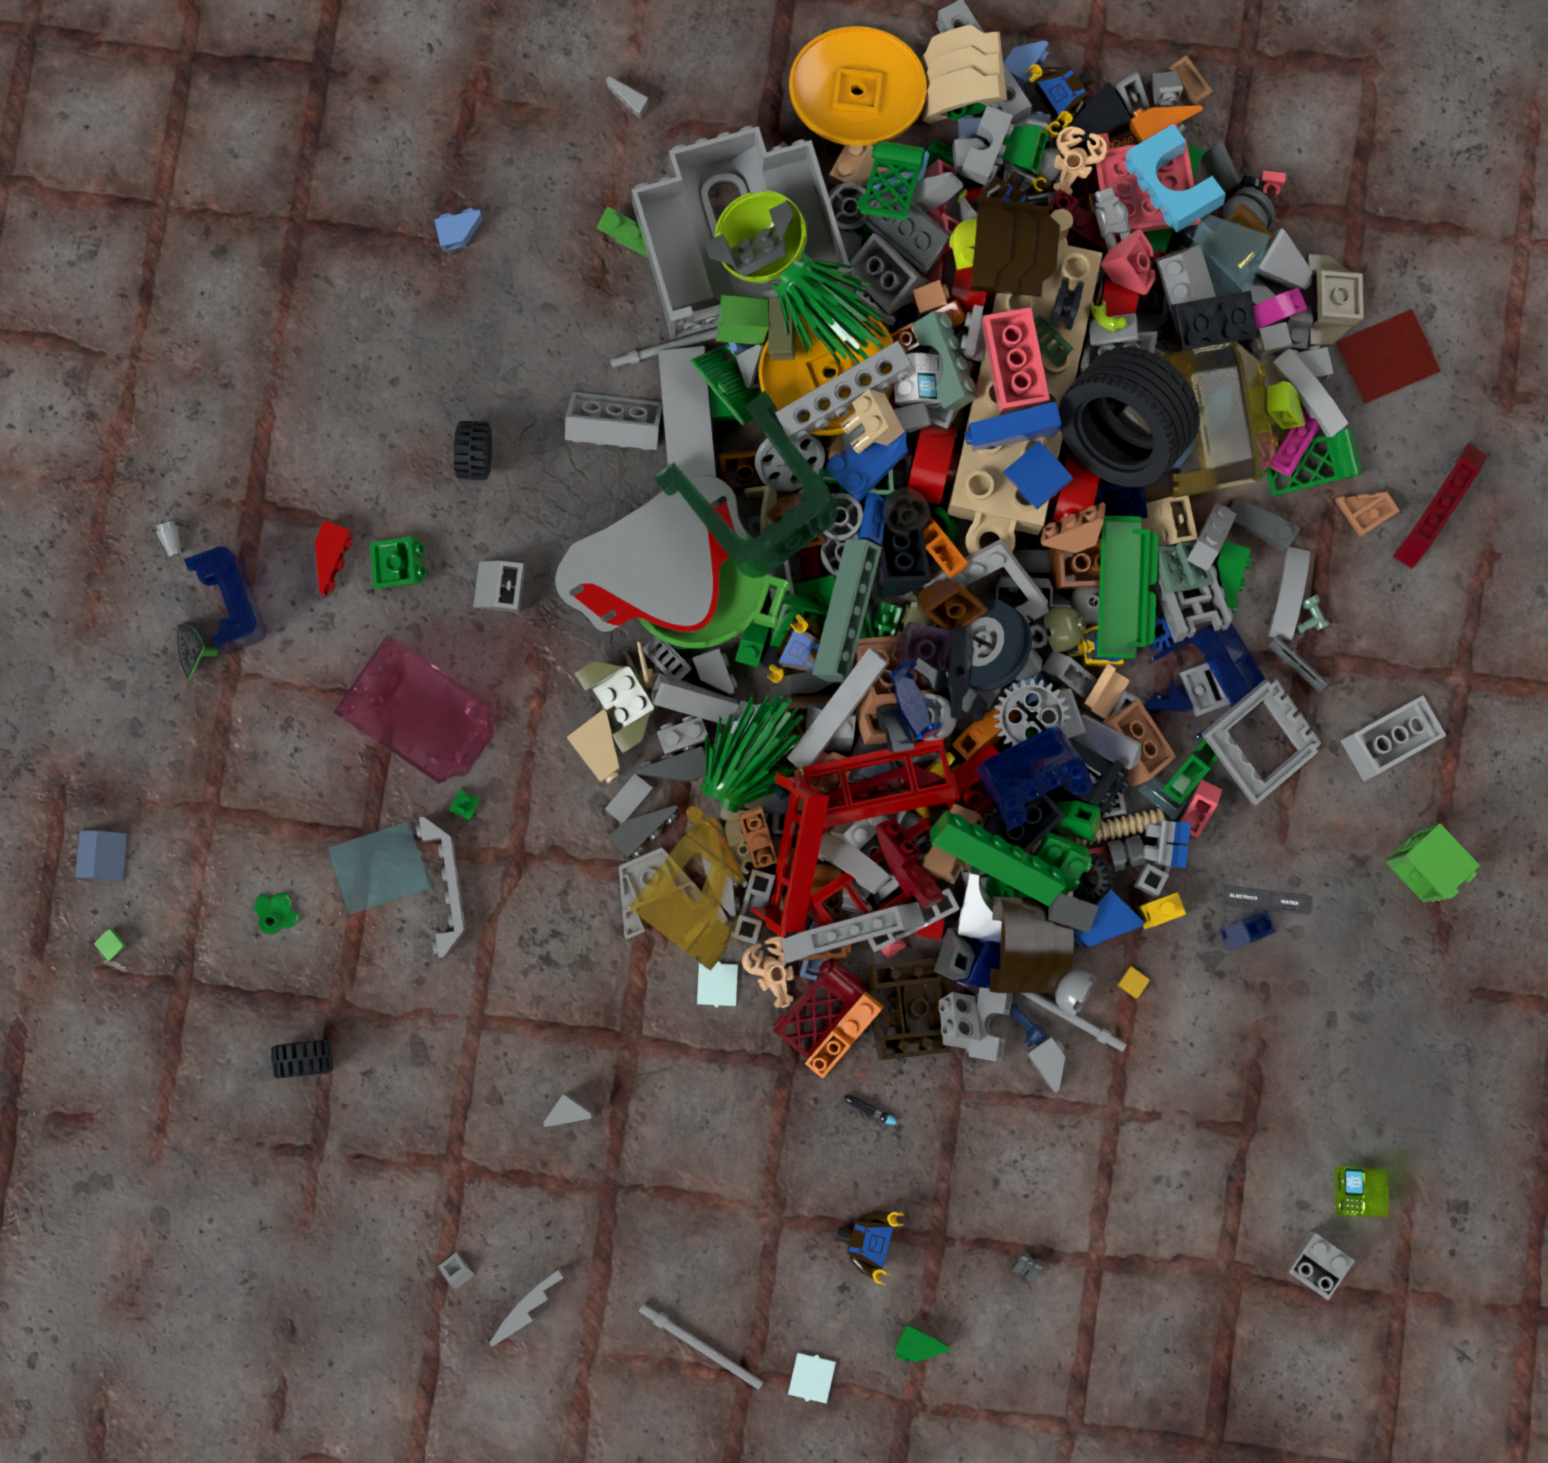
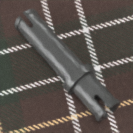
M1278 635L1267 645L1283 659L1282 663L1288 664L1318 693L1329 684L1328 681L1297 654L1298 651L1295 648L1291 649ZM1282 649L1286 651L1296 661V663L1288 655H1286L1282 651ZM1300 665H1301L1306 671H1308L1315 679H1313L1310 675H1308V674L1300 667Z

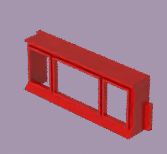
M943 739L913 743L914 749L889 754V750L885 749L802 767L804 778H800V781L812 787L811 778L839 773L846 805L827 808L824 828L959 800L960 795L954 772L950 773ZM939 752L946 783L919 789L911 757ZM904 759L911 791L853 803L846 771Z
M777 773L775 782L791 791L775 879L770 905L752 907L751 912L765 920L766 927L779 936L785 937L786 932L804 931L830 796L824 795L800 781V777H787L782 773ZM800 797L804 799L802 815L797 813ZM796 822L800 826L789 878L786 876V870ZM783 885H785L788 889L784 910L782 911L779 907Z
M926 817L905 831L911 840L924 832L931 842L930 829L932 827ZM880 848L870 855L869 858L878 864L885 859V856ZM845 872L810 897L808 911L819 927L834 923L821 903L842 888L848 893L862 915L870 913L850 884L855 880L853 876ZM929 875L934 882L939 879ZM903 892L877 911L902 905L911 899L914 894L906 896Z

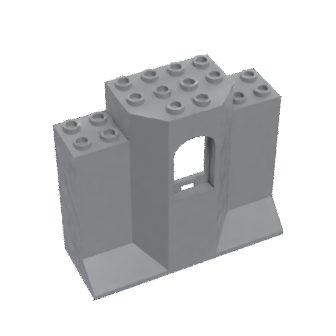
M746 126L736 133L730 134V132L719 134L714 139L708 140L703 138L689 146L681 144L673 147L669 151V168L672 178L663 177L653 184L641 183L635 186V189H632L633 208L663 305L671 340L718 327L721 294L767 298L768 313L769 297H779L778 293L771 287L773 284L778 286L782 282L779 279L765 283L747 282L730 273L721 261L709 258L704 243L715 238L717 224L708 197V191L717 183H734L738 186L741 196L750 192L773 191L786 196L798 207L806 223L807 242L804 253L810 259L849 265L811 140L806 142L805 140H798L792 143V146L784 148L783 146H776L771 148L770 152H766L759 126L754 128ZM839 267L836 270L845 273V275H851V268Z

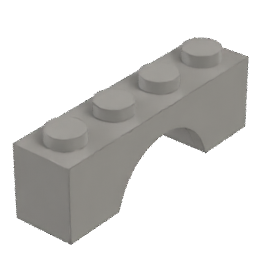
M950 889L942 891L945 898L939 904L924 909L919 903L925 923L924 926L868 939L867 941L873 953L958 911L959 907Z

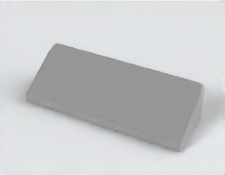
M1084 714L1081 716L1086 733L1078 735L1073 739L1113 762L1117 759L1124 764L1123 767L1130 770L1140 762L1141 743Z

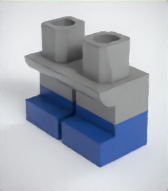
M1164 820L1159 823H1148L1145 834L1147 837L1157 838V846L1145 845L1143 858L1155 861L1156 865L1180 869L1186 868L1188 846L1182 845L1189 844L1191 823Z

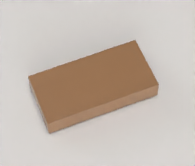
M1187 55L1168 67V72H1177L1182 84V92L1193 106L1213 93V90Z

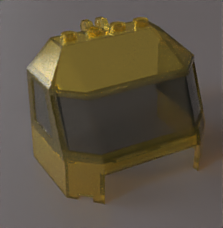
M1237 341L1160 355V357L1176 367L1182 375H1185L1195 393L1200 409V426L1196 435L1201 470L1174 474L1173 481H1178V487H1173V491H1167L1166 496L1177 498L1260 481L1276 454L1275 448H1278L1277 436L1272 434L1271 425H1274V418L1267 412V388L1264 387L1263 379H1266L1265 366L1261 365L1260 360Z

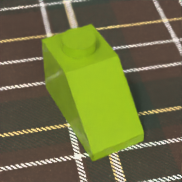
M1280 381L1275 385L1267 386V412L1282 429L1305 426L1298 392L1290 382Z

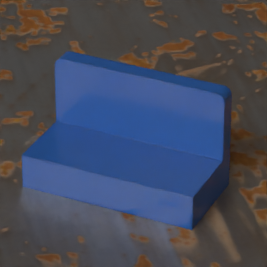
M875 492L866 494V500L862 508V526L857 540H868L876 545H881L888 500Z

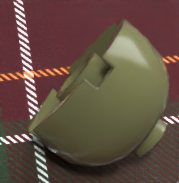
M911 591L908 594L912 596L910 601L905 600L902 606L904 609L898 625L901 626V632L897 631L896 634L902 638L915 640L925 636L929 629L934 630L936 622L923 612L919 593Z
M1072 607L1048 608L1049 612L1044 615L1045 629L1050 630L1051 636L1047 638L1052 649L1056 653L1073 649L1081 641L1083 630L1086 629L1084 618L1082 616L1079 617L1076 610Z

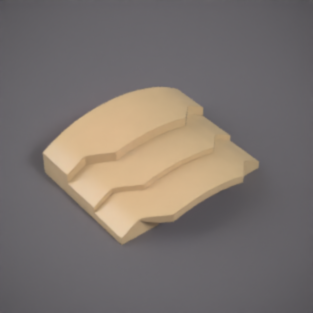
M970 24L932 37L926 53L920 56V62L924 68L927 82L925 103L921 111L923 122L930 124L947 119L948 111L976 102L989 106L1007 100L1000 32L983 33Z

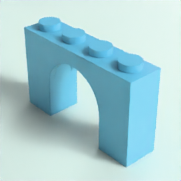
M1172 124L1126 151V162L1124 164L1127 171L1136 176L1141 190L1148 192L1153 206L1161 210L1166 224L1169 227L1172 226L1178 232L1224 205L1225 192L1213 176L1184 191H1174L1160 183L1156 175L1159 169L1185 153L1186 140L1175 125Z

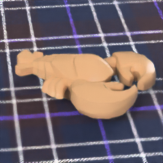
M1073 126L1064 128L1058 134L1056 144L1065 158L1063 159L1060 155H1057L1054 167L1062 170L1060 183L1054 184L1053 189L1057 191L1061 189L1069 195L1073 193L1070 186L1077 177L1085 179L1092 170V167H1086V165L1099 164L1105 160L1108 152L1107 143L1097 134L1091 133L1089 137L1096 142V145H1092L1091 141L1087 140V146L1091 155L1088 156L1083 148L1070 149L1069 147L1082 141L1080 137L1074 138L1075 135H1085V131Z
M779 936L770 937L764 941L765 944L772 943L775 945V948L769 946L767 950L779 956L778 959L765 956L762 960L763 950L758 951V954L755 955L756 950L762 946L761 943H757L746 949L743 954L742 964L748 973L762 976L763 979H759L758 983H760L759 985L763 991L770 988L777 997L774 1002L775 1007L785 1008L793 1001V996L787 995L786 981L794 979V972L792 966L784 969L787 961L781 940L785 938Z

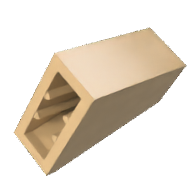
M603 709L567 736V739L601 784L605 781L609 784L619 776L617 772L620 770L609 717Z

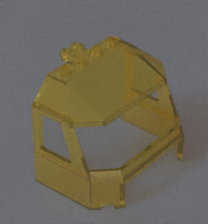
M691 805V807L687 808L685 814L694 825L684 835L628 908L697 961L702 958L699 963L711 971L730 947L734 936L733 931L716 918L726 875L743 888L747 886V882L722 832L723 827H721V823L710 815L708 818H705L701 809ZM694 853L700 854L712 864L698 901H694L672 884Z

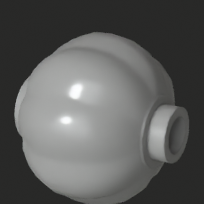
M1048 147L1044 149L1038 176L1035 175V178L1043 177L1047 183L1037 181L1036 185L1040 188L1053 189L1054 184L1061 181L1062 170L1056 169L1054 164L1057 155H1060L1063 159L1065 157L1058 148Z

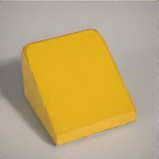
M1130 966L1117 985L1132 997L1138 999L1150 980Z

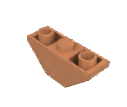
M940 280L913 290L920 315L942 308L947 305L950 299L946 284L941 285Z
M1102 502L1078 513L1070 514L1058 521L1048 523L1046 526H1043L1041 544L1073 553L1095 546L1104 521L1106 505Z
M762 807L739 813L738 819L755 870L777 863Z

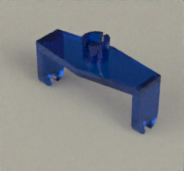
M912 659L910 662L907 660L901 663L890 675L898 708L918 741L932 737L943 726L941 722H938L936 725L931 724L926 700L910 674V671L917 665L916 660Z

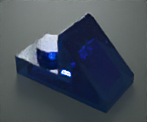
M1170 681L1166 685L1167 700H1164V696H1149V700H1145L1143 705L1146 711L1190 712L1193 710V704Z

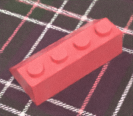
M1031 307L984 315L981 324L999 415L1028 409L1050 401Z

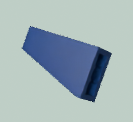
M1057 402L969 423L968 431H965L966 444L971 445L972 451L1057 435L1061 427Z

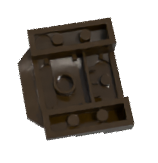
M979 196L970 291L1041 297L1043 282L1056 272L1060 225L1049 215V206L1030 205L1023 202L1003 201V198Z
M993 896L992 920L1001 921L1000 968H990L989 992L1055 993L1058 981L1068 974L1072 968L1074 928L1048 920L1049 906L1032 897Z
M938 958L868 965L869 995L884 1006L871 1022L879 1060L951 1052L950 1046L943 1045L939 1000L952 993V983L949 978L934 971Z

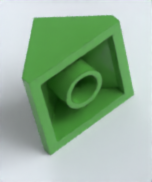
M721 294L716 341L754 345L763 344L769 329L768 299Z

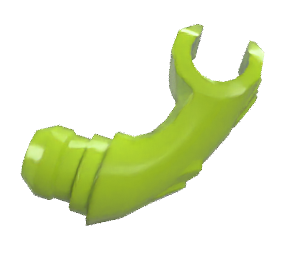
M1102 301L1101 306H1094V302L1091 303V313L1099 325L1114 333L1118 329H1125L1127 327L1126 318L1120 317L1116 319L1106 316L1105 301Z

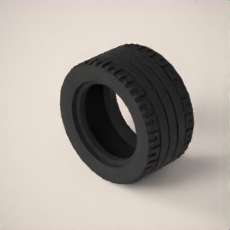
M1135 347L1113 348L1097 356L1065 392L1059 407L1060 430L1072 454L1085 468L1096 476L1124 487H1143L1162 479L1193 442L1200 426L1199 405L1187 379L1176 367L1162 357ZM1106 397L1117 399L1133 408L1145 420L1153 437L1138 434L1120 422L1111 411Z

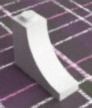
M970 865L957 935L1001 942V921L992 920L993 900L987 895L981 884L980 870Z

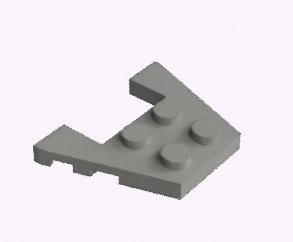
M662 847L619 866L624 937L626 940L646 932L636 909L662 897L682 890L691 912L710 904L708 898Z

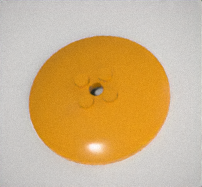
M862 26L837 28L814 38L797 55L789 78L791 102L800 119L812 131L823 138L849 146L876 145L879 140L889 141L901 135L919 117L927 92L924 68L913 50L892 34ZM860 89L863 91V94L854 95L851 91Z
M798 311V314L813 343V347L810 348L804 338L808 348L807 354L796 328L795 360L772 361L771 355L768 352V340L761 354L759 363L760 387L768 406L774 414L857 365L847 354V358L844 359L836 350L834 353L840 360L839 365L822 341L816 338L800 311ZM870 315L866 318L887 337H881L863 321L858 319L876 336L875 338L883 345V349L894 343L890 333L880 321L875 320ZM853 338L869 357L883 350L879 349L869 339L865 338L869 345L863 347ZM842 340V342L849 348L851 353L859 360L860 363L865 360L860 354L858 355ZM892 365L885 366L883 374L890 373ZM828 369L836 370L835 376L831 378H826L824 373ZM872 377L865 378L862 386H868L872 381ZM894 384L891 385L888 391L884 392L888 401L893 394ZM846 389L842 393L843 399L850 396L851 389ZM826 401L822 404V411L827 410L830 407V401ZM851 408L850 412L843 417H836L830 420L829 425L819 430L815 429L809 434L837 435L846 433L841 426V422L855 412V408ZM805 413L802 416V423L809 420L810 413Z

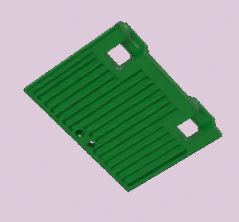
M729 343L691 359L690 363L741 425L771 410L767 403L763 404L758 396L763 394L761 387L749 389L745 386L736 358L740 352L732 353ZM728 352L734 360L728 362L723 354Z

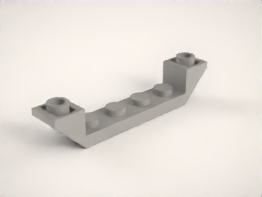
M419 817L420 823L416 824L418 838L422 837L424 842L442 841V844H438L440 858L444 857L445 867H441L443 881H447L448 890H445L446 904L451 905L452 913L448 914L450 928L454 927V931L435 934L436 940H433L432 943L434 954H438L439 958H446L466 931L454 842L450 835L427 818Z
M919 902L804 931L782 939L781 943L786 961L790 963L808 958L814 954L893 932L924 926L925 923Z

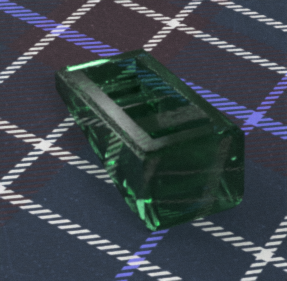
M1038 315L1034 319L1035 329L1038 327L1042 328L1037 334L1040 352L1058 367L1074 348L1045 319ZM1045 333L1049 334V337L1042 343L1040 339ZM1054 339L1057 342L1049 350L1047 346ZM1060 346L1064 347L1057 357L1053 354Z

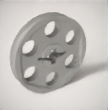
M781 429L768 436L761 443L755 456V467L760 479L766 486H771L774 490L793 491L806 486L818 476L819 470L824 465L825 452L820 440L813 434H809L806 438L811 440V443L806 447L800 446L802 441L793 442L791 439H789L786 445H778L781 439L788 438L784 429ZM768 454L774 455V457H773V459H772L771 461H769V462H763V461H762L763 458H764L766 455H768ZM810 457H817L816 462L813 464H806ZM771 473H780L776 479H769ZM793 474H802L798 480H790Z

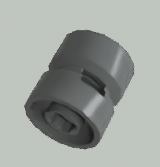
M1139 835L1127 837L1124 842L1115 840L1106 843L1110 865H1113L1114 869L1112 870L1114 872L1127 869L1128 865L1136 867L1147 863V860L1143 858L1144 846Z

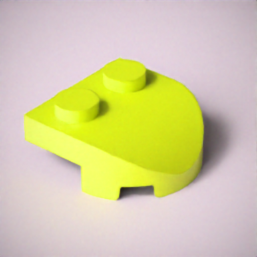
M976 218L960 222L951 234L950 248H953L957 270L973 267Z

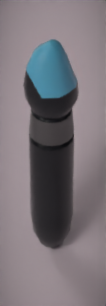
M844 1096L847 1103L880 1119L881 1122L891 1125L896 1124V1120L889 1113L882 1112L855 1096Z

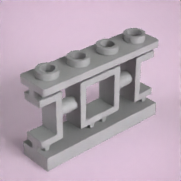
M1157 566V581L1153 586L1174 643L1183 641L1187 636L1189 638L1193 637L1196 632L1194 627L1196 624L1211 621L1214 630L1218 631L1220 628L1222 630L1228 629L1232 622L1233 614L1230 607L1226 606L1224 600L1225 593L1223 588L1219 587L1217 571L1214 566L1209 568L1213 583L1199 588L1201 596L1185 600L1181 591H1166ZM1211 601L1215 611L1204 613L1201 605L1208 604ZM1192 608L1194 616L1186 617L1184 621L1181 610Z

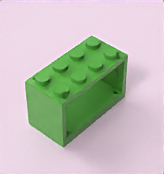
M1440 823L1417 830L1385 860V863L1423 903L1453 898L1460 891L1458 886L1464 882L1468 883L1477 875L1475 870L1480 866Z

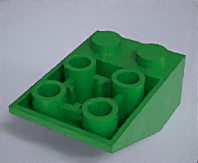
M785 593L777 616L776 628L769 629L768 638L770 645L779 647L793 617L796 618L797 615H801L802 618L815 619L822 628L821 620L826 619L829 608L806 598Z

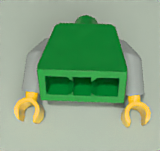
M1027 118L1016 123L1010 138L1005 137L1002 143L1006 145L1002 156L1004 169L1010 175L1013 171H1016L1026 177L1023 183L1027 185L1032 184V188L1036 192L1043 191L1036 186L1037 181L1045 184L1047 181L1043 177L1036 179L1034 175L1038 176L1048 136L1050 138L1058 137L1059 133L1053 132L1051 127L1059 128L1061 126L1060 123L1053 121L1049 125L1046 121Z

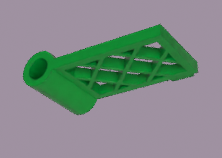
M880 140L877 145H873L871 158L875 160L865 195H860L857 203V209H860L861 214L907 221L919 173L924 163L925 147ZM878 167L888 168L890 172L881 175ZM904 171L914 172L913 175L908 178H904L900 174ZM895 176L899 182L890 185L887 180ZM882 183L885 189L877 192L873 186ZM904 186L909 192L900 196L896 190ZM891 193L894 199L885 202L882 197ZM874 200L881 204L878 207L867 206L868 203ZM900 203L904 208L903 212L892 210L891 207Z
M1345 426L1333 437L1322 436L1314 438L1310 443L1312 446L1306 450L1307 454L1301 464L1298 463V469L1293 477H1288L1269 468L1267 456L1276 454L1279 445L1276 443L1265 446V451L1261 452L1272 497L1362 475L1363 470L1352 429H1347ZM1326 443L1328 451L1324 458L1312 452L1315 444ZM1309 454L1321 461L1315 472L1303 465ZM1323 463L1332 467L1334 476L1325 478L1318 474ZM1300 469L1313 475L1308 483L1302 484L1295 480ZM1271 470L1276 472L1274 477L1272 476ZM1278 474L1290 480L1285 489L1276 491L1274 480ZM1314 477H1317V478L1320 479V480L1313 481ZM1292 482L1297 485V486L1290 487L1291 484H1292Z

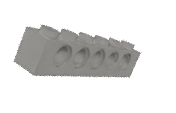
M959 0L938 11V21H936V24L941 33L970 24L984 33L964 0ZM1003 62L1006 95L1009 102L1002 101L991 106L1013 115L1011 124L1015 125L1030 117L1032 105Z
M896 341L777 411L775 414L787 437L793 442L802 441L813 430H819L829 425L830 420L847 415L850 409L853 408L852 402L868 389L884 393L895 382L908 379L916 369L904 347L899 341ZM892 365L891 372L883 374L884 367ZM872 377V381L868 386H862L865 378ZM846 389H851L850 396L843 399L842 393ZM826 401H830V407L827 410L822 411V404ZM805 413H810L809 420L802 423V416Z

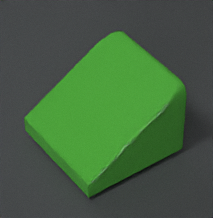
M109 928L94 943L108 962L128 947L112 928Z

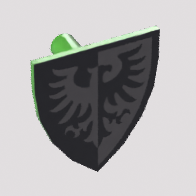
M187 624L178 625L177 641L180 662L187 679L190 680L200 657L217 656L218 651L216 647H205L200 635L192 626Z

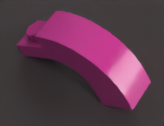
M1299 288L1284 292L1253 306L1257 331L1259 328L1267 327L1307 309Z

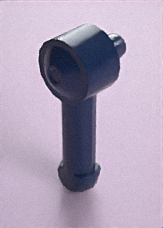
M1011 1003L1010 1014L1027 1030V1039L1024 1043L1028 1047L1033 1044L1039 1045L1047 1037L1044 1028L1033 1024L1015 1003Z

